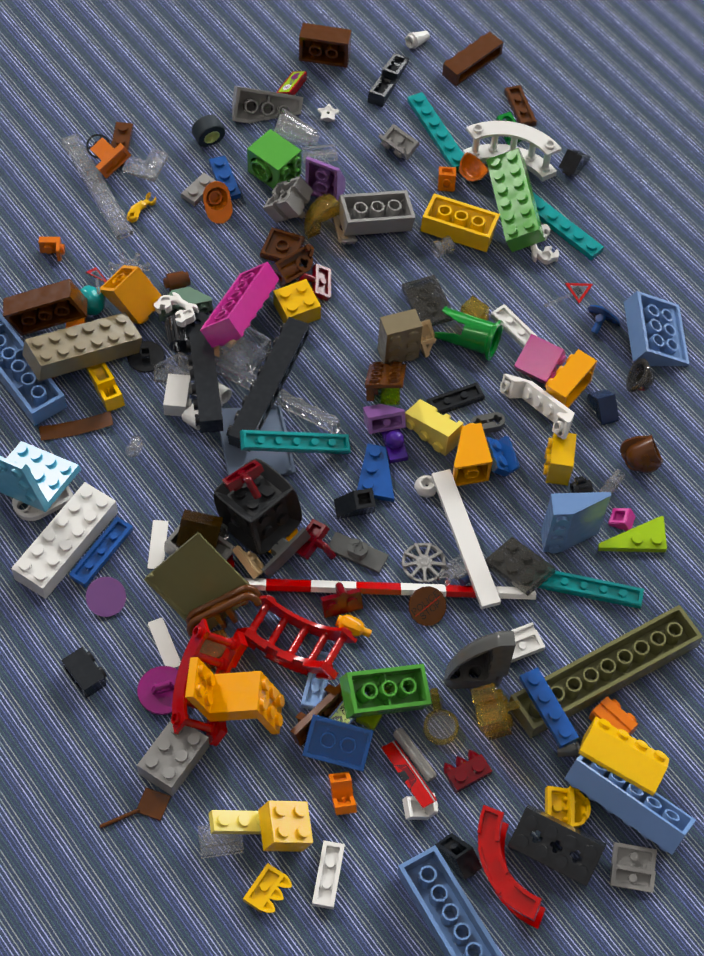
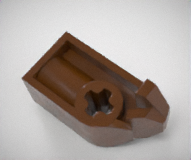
M311 244L305 245L271 265L279 278L278 282L281 287L311 269L314 247Z

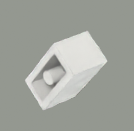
M168 374L163 403L164 415L182 416L183 412L191 406L192 399L189 398L190 394H192L191 384L194 383H191L190 375Z

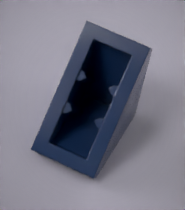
M604 389L588 394V398L601 426L619 421L614 393Z

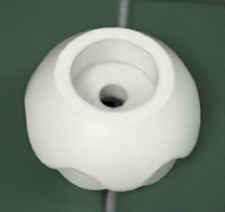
M423 475L416 480L414 488L420 496L428 498L435 495L437 491L430 475Z

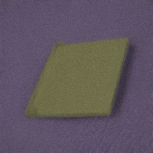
M199 532L144 578L185 621L188 613L193 609L239 586L250 585ZM244 602L232 607L233 610L235 611ZM225 611L221 613L224 619L228 616ZM215 617L207 620L209 631L219 624Z

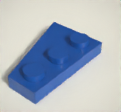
M367 443L357 490L373 488L374 499L394 502L386 447Z

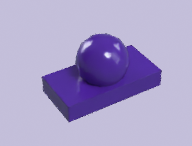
M395 429L381 432L389 463L407 461L408 454L401 430Z

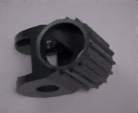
M194 312L196 320L185 327H180L176 324L175 314L166 318L165 328L171 351L188 353L186 340H189V333L201 332L200 329L209 317L205 313Z

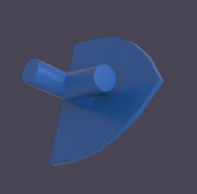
M598 305L588 306V311L597 315L596 322L591 330L592 333L597 335L605 320L618 326L621 325L618 318L604 307Z

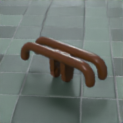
M242 585L193 609L186 617L188 636L192 637L194 627L202 619L208 620L215 617L221 628H226L227 622L221 614L224 611L234 624L237 623L238 617L232 607L244 601H251L255 606H260L262 604L259 598L261 596L260 591L252 585Z

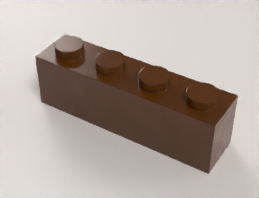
M489 31L485 35L480 36L474 43H470L464 50L459 51L454 57L446 60L443 64L442 76L455 86L459 85L501 55L504 42Z

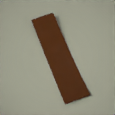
M111 411L76 421L39 426L41 440L58 439L113 425Z

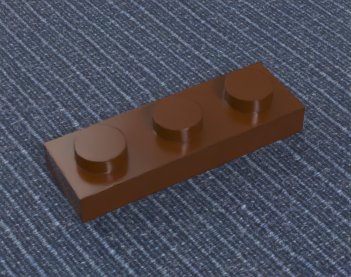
M116 122L111 143L114 149L121 143L129 151L134 129L133 123ZM126 161L120 167H125Z

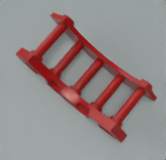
M270 595L260 596L262 607L250 627L238 628L236 630L244 633L248 647L252 650L258 648L266 653L265 658L294 672L306 676L308 673L316 674L315 677L318 679L335 680L338 672L333 669L332 664L344 643L357 642L352 632L345 627H329L312 622L277 603L274 597ZM268 611L281 619L270 638L265 640L257 635L256 631ZM287 623L301 630L289 650L284 651L276 647L275 643ZM308 633L320 637L308 658L295 655ZM327 641H336L327 658L323 661H317Z
M202 619L199 625L194 627L192 637L180 662L174 685L171 717L174 734H179L184 726L206 732L209 737V744L217 746L227 734L226 721L210 722L207 719V723L188 718L187 706L197 709L185 697L190 658L198 657L202 662L216 666L215 674L230 673L232 668H236L241 656L248 647L243 632L236 631L234 636L229 639L210 632L206 619ZM206 639L227 646L222 657L218 659L199 652Z
M483 805L478 824V851L484 872L496 895L506 908L527 925L539 929L546 908L540 906L542 899L524 889L513 878L507 867L505 840L509 824L503 822L505 814Z

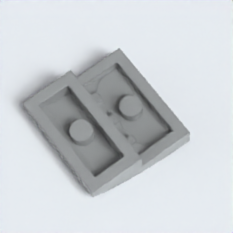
M614 842L610 886L653 893L657 849Z

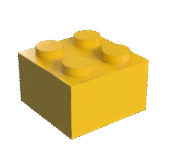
M307 279L273 290V304L284 323H286L288 317L306 323L321 319V305Z
M553 432L552 438H548L545 450L546 462L543 468V475H546L545 483L568 486L574 467L577 434L568 433L567 438L562 439Z
M268 801L258 809L263 851L302 852L313 843L308 802Z

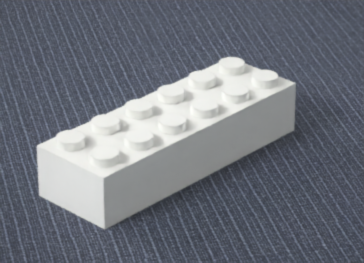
M84 482L11 568L14 579L46 599L118 513L116 501Z

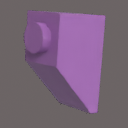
M384 404L363 407L364 424L369 434L406 427L404 409Z

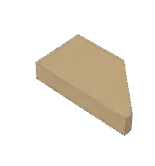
M240 546L232 549L253 579L263 573L261 569L264 565L255 553L251 551L245 552Z

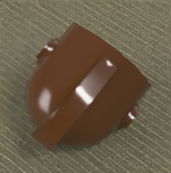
M652 434L649 436L631 437L620 445L621 455L627 467L633 471L652 473L663 463Z

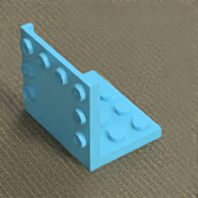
M21 441L7 458L0 456V493L47 512L81 469L78 464Z

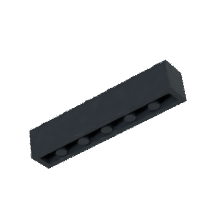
M190 332L189 340H186L187 352L191 351V355H188V365L193 368L189 369L190 381H194V384H191L192 396L196 395V399H193L194 411L198 410V414H195L196 426H200V433L223 431V416L214 347H211L202 332Z

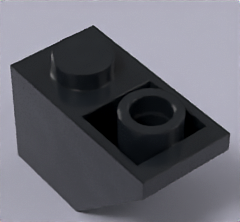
M373 488L355 490L334 499L337 519L375 513L376 504Z

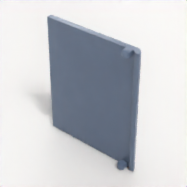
M274 403L261 431L287 432L281 405L277 406ZM221 408L223 431H219L228 476L247 462L256 458L267 463L281 475L296 473L292 452H249L230 445L226 433L229 426H233L235 414L241 408Z

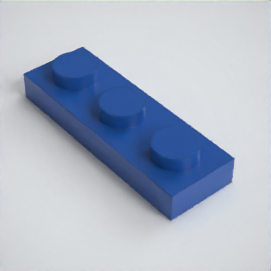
M226 156L209 159V165L215 180L224 183L228 187L231 200L241 198V193Z

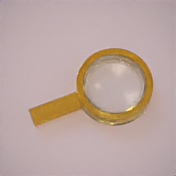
M432 688L430 689V695L434 711L426 716L423 731L430 742L436 745H446L456 738L459 723L453 713L441 708L438 689Z

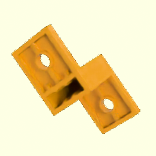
M198 657L190 658L185 697L210 722L258 719L271 734H280V726L283 725L281 713L285 699L262 671L214 674Z

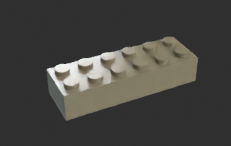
M126 312L25 339L22 355L37 379L42 381L139 353L142 336Z

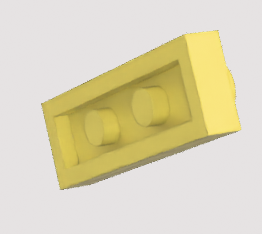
M211 810L209 812L211 834H261L258 811Z

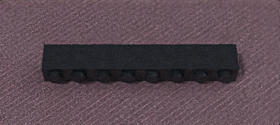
M288 317L286 323L283 322L281 325L279 337H275L271 352L268 351L266 354L264 366H260L256 381L253 380L251 383L249 395H245L241 410H238L235 414L233 426L230 425L227 430L226 436H228L230 445L241 448V430L261 431L309 336L308 323Z

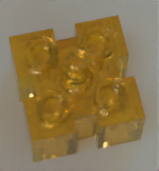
M495 683L470 689L476 708L478 726L485 733L486 738L493 740L511 735V727L514 726L511 714L508 715V711L519 709V701L508 702L507 696L503 694L501 688L498 689Z

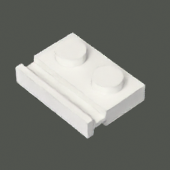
M533 622L511 630L514 631L516 644L511 663L545 650V645L539 633L535 630Z

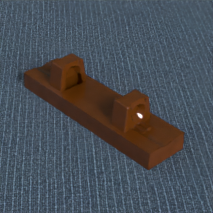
M340 683L336 687L329 684L324 689L327 694L326 697L307 715L300 712L295 716L298 724L290 732L295 743L300 747L306 742L313 714L329 718L343 701Z

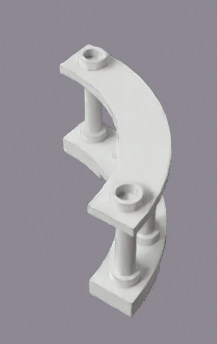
M487 121L466 127L467 132L473 138L472 147L463 150V154L469 152L482 162H487L486 160L519 148L525 159L527 170L536 175L542 182L556 176L557 170L550 164L551 155L561 151L562 148L543 132L528 125L510 121ZM499 136L511 137L510 145L498 144ZM492 137L491 144L479 145L480 139ZM518 139L530 143L529 150L517 147ZM536 148L545 154L544 159L535 154Z

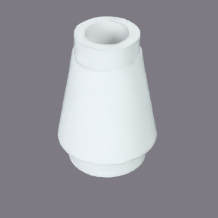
M425 30L409 33L405 37L407 47L416 49L430 39L429 32Z

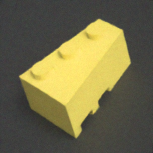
M419 399L405 412L406 427L415 431L423 441L431 444L435 451L446 456L459 444L463 422H454L447 413L442 415L437 412V408Z

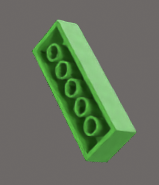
M516 148L487 159L505 240L510 250L515 252L545 241L525 159L520 149Z

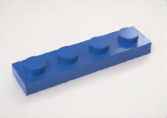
M116 517L70 572L69 578L86 588L133 531V526Z
M537 667L520 675L519 680L558 747L561 749L578 741L579 736L539 668Z

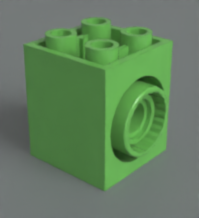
M270 129L247 148L248 172L274 189L277 183L283 181L290 182L291 179L301 175L302 150Z

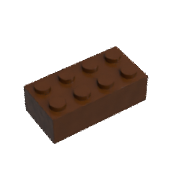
M71 279L62 280L3 298V317L22 336L87 317V298Z

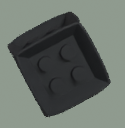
M256 458L253 460L258 461L264 469V472L260 473V476L253 480L261 494L260 498H253L246 483L240 489L230 492L223 482L216 488L213 497L219 517H223L222 523L227 530L249 550L262 555L270 551L275 544L278 545L277 542L281 538L288 537L302 521V510L298 495L291 484L267 463Z

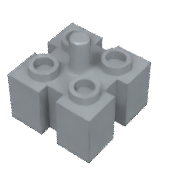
M301 176L291 179L290 182L283 181L277 183L272 191V197L268 198L263 209L276 223L294 217L302 219L306 215L303 208L310 201L313 190Z

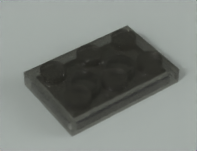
M435 275L401 285L411 310L416 309L421 322L430 319L433 327L454 320L442 312L445 306H448V308H451Z
M511 537L485 559L486 564L527 596L555 573V567L514 537Z

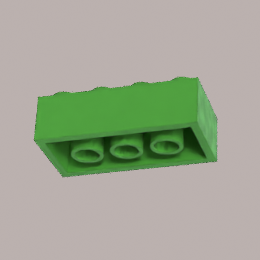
M424 664L347 672L339 678L346 719L422 710L432 704Z

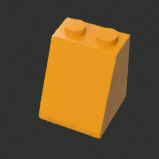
M123 265L98 289L121 313L126 312L132 323L143 324L149 319V315L156 311L154 303L162 296L137 266Z
M469 423L462 427L452 474L456 486L489 481L493 461L481 423Z

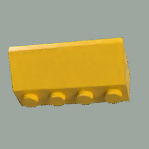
M434 193L423 214L420 231L487 252L500 214Z
M598 717L594 718L584 734L578 752L583 757L654 796L669 763V758L662 751L650 748L644 741L636 740L625 730L617 729L609 721Z

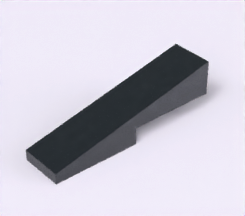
M396 53L392 55L382 69L381 76L370 89L368 103L383 108L409 62L408 57Z

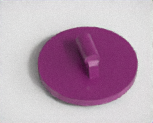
M170 666L155 667L141 677L137 687V694L141 705L147 711L156 715L172 714L173 692L178 672L176 668Z

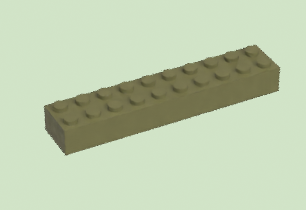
M678 605L544 678L569 718L697 648L703 636L683 608ZM525 688L511 695L508 706L530 738L548 729Z

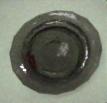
M640 358L630 367L626 380L628 392L636 390L645 391L653 384L654 373L646 359Z

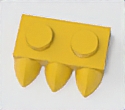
M267 863L244 896L243 901L260 913L262 911L273 913L275 912V907L270 899L283 900L284 897L279 887L291 888L292 883L286 874Z

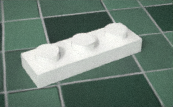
M323 841L312 906L334 909L345 844Z

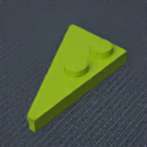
M664 516L657 517L599 543L598 551L666 552Z

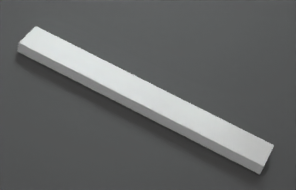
M451 470L432 473L433 483L481 609L500 605L501 600Z

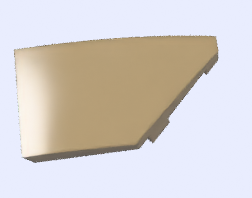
M430 319L421 322L423 327L420 349L425 358L429 357V352L436 342Z

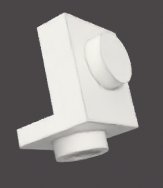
M406 796L402 799L406 820H428L438 813L437 801L422 808L415 796Z

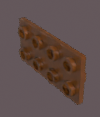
M399 361L391 362V364H384L383 362H373V364H370L365 381L366 401H374L375 395H378L379 388H403L406 364H402Z

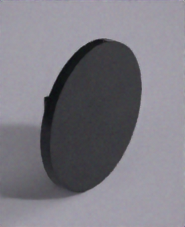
M142 341L139 353L127 356L128 363L136 371L152 372L162 365L164 351L157 343Z

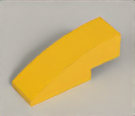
M106 363L87 367L88 374L106 410L112 411L125 406L123 395Z

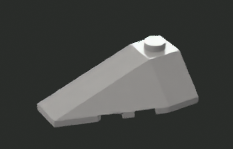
M234 86L232 121L254 123L299 115L302 110L303 97Z

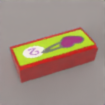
M292 71L276 93L295 95L307 80V72Z

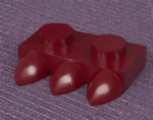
M469 750V761L457 756L456 768L449 763H444V774L456 793L492 774V769L482 754L479 755L477 752Z

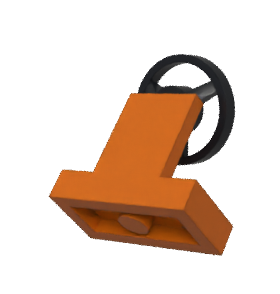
M102 134L92 135L86 144L88 153L92 157L101 160L95 167L106 179L131 156L121 143L114 149L109 139ZM100 136L99 141L94 142L93 146L88 147V143L93 137Z

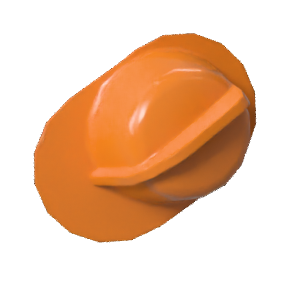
M220 181L209 183L203 191V201L207 217L214 223L227 222L232 215L229 189Z

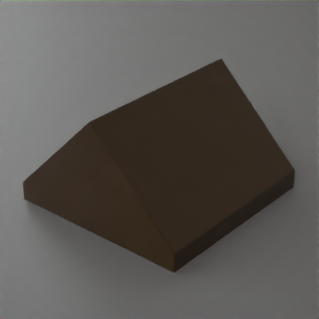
M185 509L180 522L176 546L181 547L199 532L216 549L223 517Z

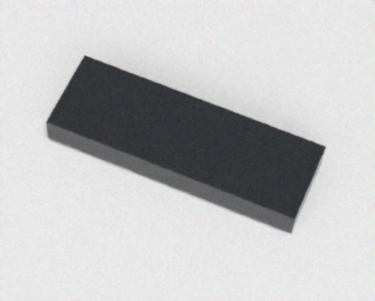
M476 382L429 398L426 403L437 408L438 413L445 414L483 401L485 396Z

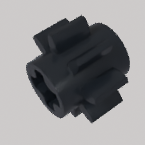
M583 476L574 478L575 482L570 484L571 493L593 492L592 482L586 480Z

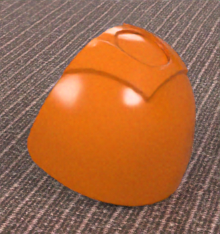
M467 152L461 158L459 171L466 180L471 182L481 180L489 172L486 165L475 155Z

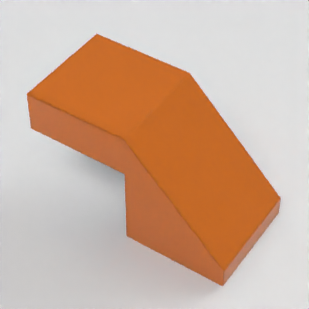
M349 771L328 774L335 814L357 813Z

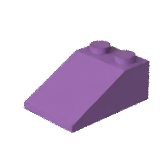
M306 157L305 182L313 190L311 195L335 204L338 202L339 196L343 195L345 191L346 179L341 170L311 157Z

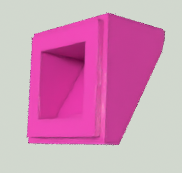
M613 508L608 524L609 526L628 531L632 529L635 515L631 508Z

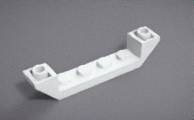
M504 374L499 391L508 398H522L554 422L552 432L560 438L566 439L575 413L533 381Z

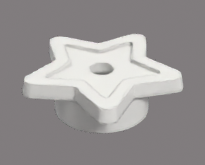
M330 104L325 108H318V112L321 114L320 120L326 122L335 121V115L339 113V110L333 109Z

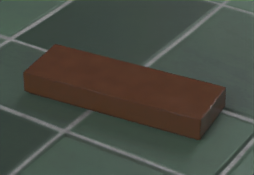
M521 85L505 88L504 93L517 122L530 127L536 126V118Z

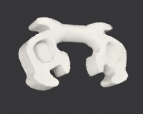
M544 224L541 226L544 238L547 240V236L550 235V227ZM537 244L530 246L534 262L537 261V258L546 265L558 261L559 251L556 249L553 253L552 246H546L544 251L539 250Z
M172 292L173 296H161L154 303L158 314H161V310H165L166 313L173 310L172 305H179L185 310H179L175 313L176 324L180 327H185L196 320L194 312L199 313L196 304L188 303L175 292Z

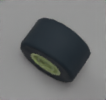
M206 115L193 124L192 134L201 147H208L219 143L223 139L225 128L217 116Z

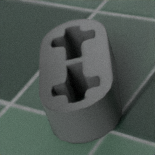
M499 412L475 416L471 419L470 423H481L484 434L502 430L505 424V417Z

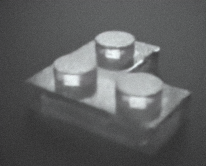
M152 148L146 160L130 156L122 168L123 173L155 182L168 159V153Z

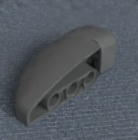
M497 631L479 637L465 645L448 663L444 675V684L450 689L498 687L502 683L503 676L508 675L516 646L514 631ZM455 674L458 678L452 679L451 676ZM470 674H476L478 678H472Z

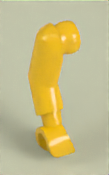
M151 192L146 194L145 200H141L131 206L127 214V220L131 223L136 222L140 212L147 205L153 206L156 204V196L153 201H149L148 199L151 197Z

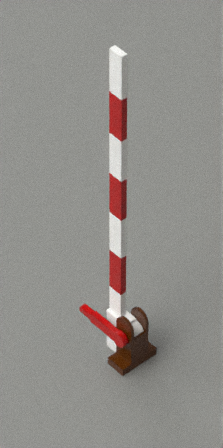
M232 554L227 559V562L234 568V560ZM244 578L250 585L261 591L336 593L335 585L341 582L346 591L359 588L361 594L411 596L415 590L431 586L437 588L444 597L477 598L472 585ZM495 586L500 599L536 600L535 588ZM245 601L241 606L247 605L249 601Z

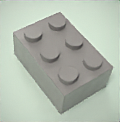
M170 721L137 764L138 774L171 796H174L210 747L209 737L188 726H184L179 734H174L173 724Z

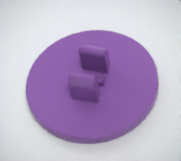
M112 577L97 578L89 585L86 591V603L89 609L98 616H113L121 611L126 602V591L123 585Z

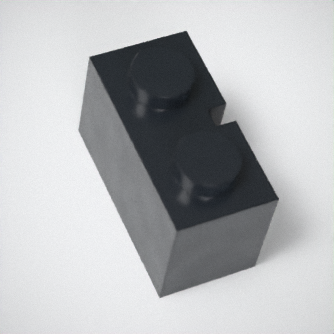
M81 647L61 660L64 670L73 682H77L75 684L85 698L106 686L105 677L107 675L101 666L97 667L94 662L96 660L90 651L86 652Z

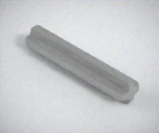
M398 728L394 731L393 736L427 782L432 781L436 777V772L405 730Z

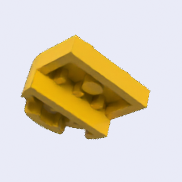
M547 786L545 788V813L577 829L589 818L591 805L589 799L585 798L580 792L581 790L575 789L572 786H569V788Z

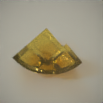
M323 194L319 196L308 208L304 219V230L308 239L321 233V222L339 215L340 203L333 195Z

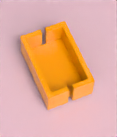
M579 349L574 355L570 354L566 364L560 366L556 371V376L547 381L545 385L546 392L569 408L592 381L597 360Z

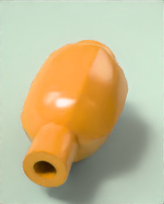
M349 614L339 615L335 624L338 628L345 627L349 629L354 637L364 635L369 638L372 630L365 628L364 623L360 619Z

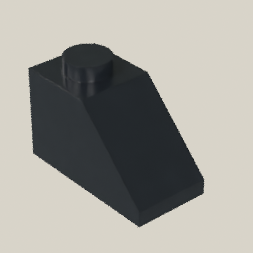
M567 149L559 168L563 169L562 173L570 177L578 175L589 161L590 156L576 149Z
M453 833L435 844L449 866L463 879L466 880L474 876L482 868L474 848Z

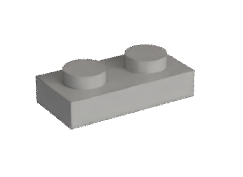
M203 173L181 193V198L196 206L203 199L205 187L216 180Z

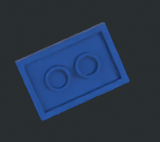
M313 714L302 756L363 772L374 730Z

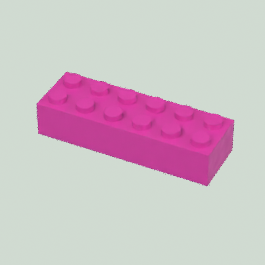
M268 262L240 273L200 329L212 348L218 345L224 346L233 339L235 341L240 339L244 335L245 329L251 325V320L257 316L258 310L263 307L264 301L270 297V292L276 288L275 285L279 278Z

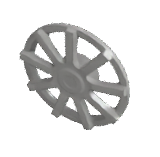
M414 543L404 552L402 567L406 575L412 580L428 583L437 580L443 574L446 560L443 551L432 545V543ZM419 547H427L425 554H422ZM413 549H416L419 556H415L409 552ZM430 549L437 552L432 556H428ZM407 556L415 560L414 562L405 563ZM438 556L442 559V562L432 561ZM416 565V569L410 574L406 567ZM432 565L441 566L442 569H441V571L438 573V572H437L434 568H432L431 566H432ZM430 570L435 577L427 579L426 571ZM418 571L423 572V580L414 577Z

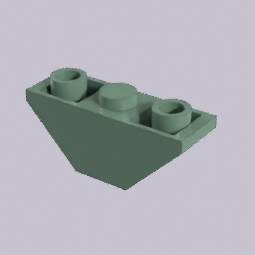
M191 287L171 290L168 294L170 296H173L172 292L179 294L188 303L196 304L199 312L207 313L213 311L212 298ZM172 305L173 310L169 313L161 310V314H158L159 321H166V318L170 317V315L185 309L179 305Z

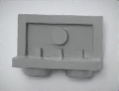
M392 124L384 136L382 134L378 136L381 140L380 144L386 149L391 148L394 150L393 153L400 159L404 157L408 160L420 145L417 140L394 124Z

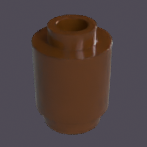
M182 270L165 274L166 278H163L165 289L168 288L169 292L191 285L187 271L183 272Z

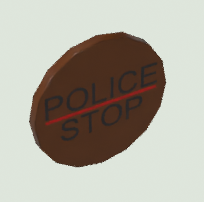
M431 586L415 590L408 603L409 613L412 619L420 625L432 626L438 623L446 611L444 595L437 588Z

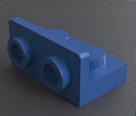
M504 436L500 440L486 437L493 461L492 472L506 477L520 468L508 436Z

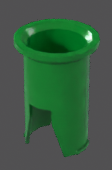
M445 306L442 310L444 314L458 323L464 324L462 334L435 332L434 338L484 354L486 360L490 361L500 343L504 325L503 321L499 320L493 323Z

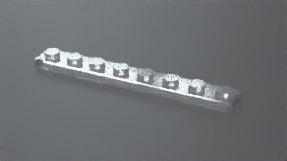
M75 133L62 138L64 148L117 241L133 235L132 227L99 170L95 167L96 165L79 135Z
M215 356L217 374L250 391L251 383L253 380L256 381L257 376L242 370L238 365H232L222 357ZM281 389L275 401L276 405H281L282 408L332 434L338 433L340 430V420L336 416L327 414L319 407L312 406L302 398H296L286 390Z

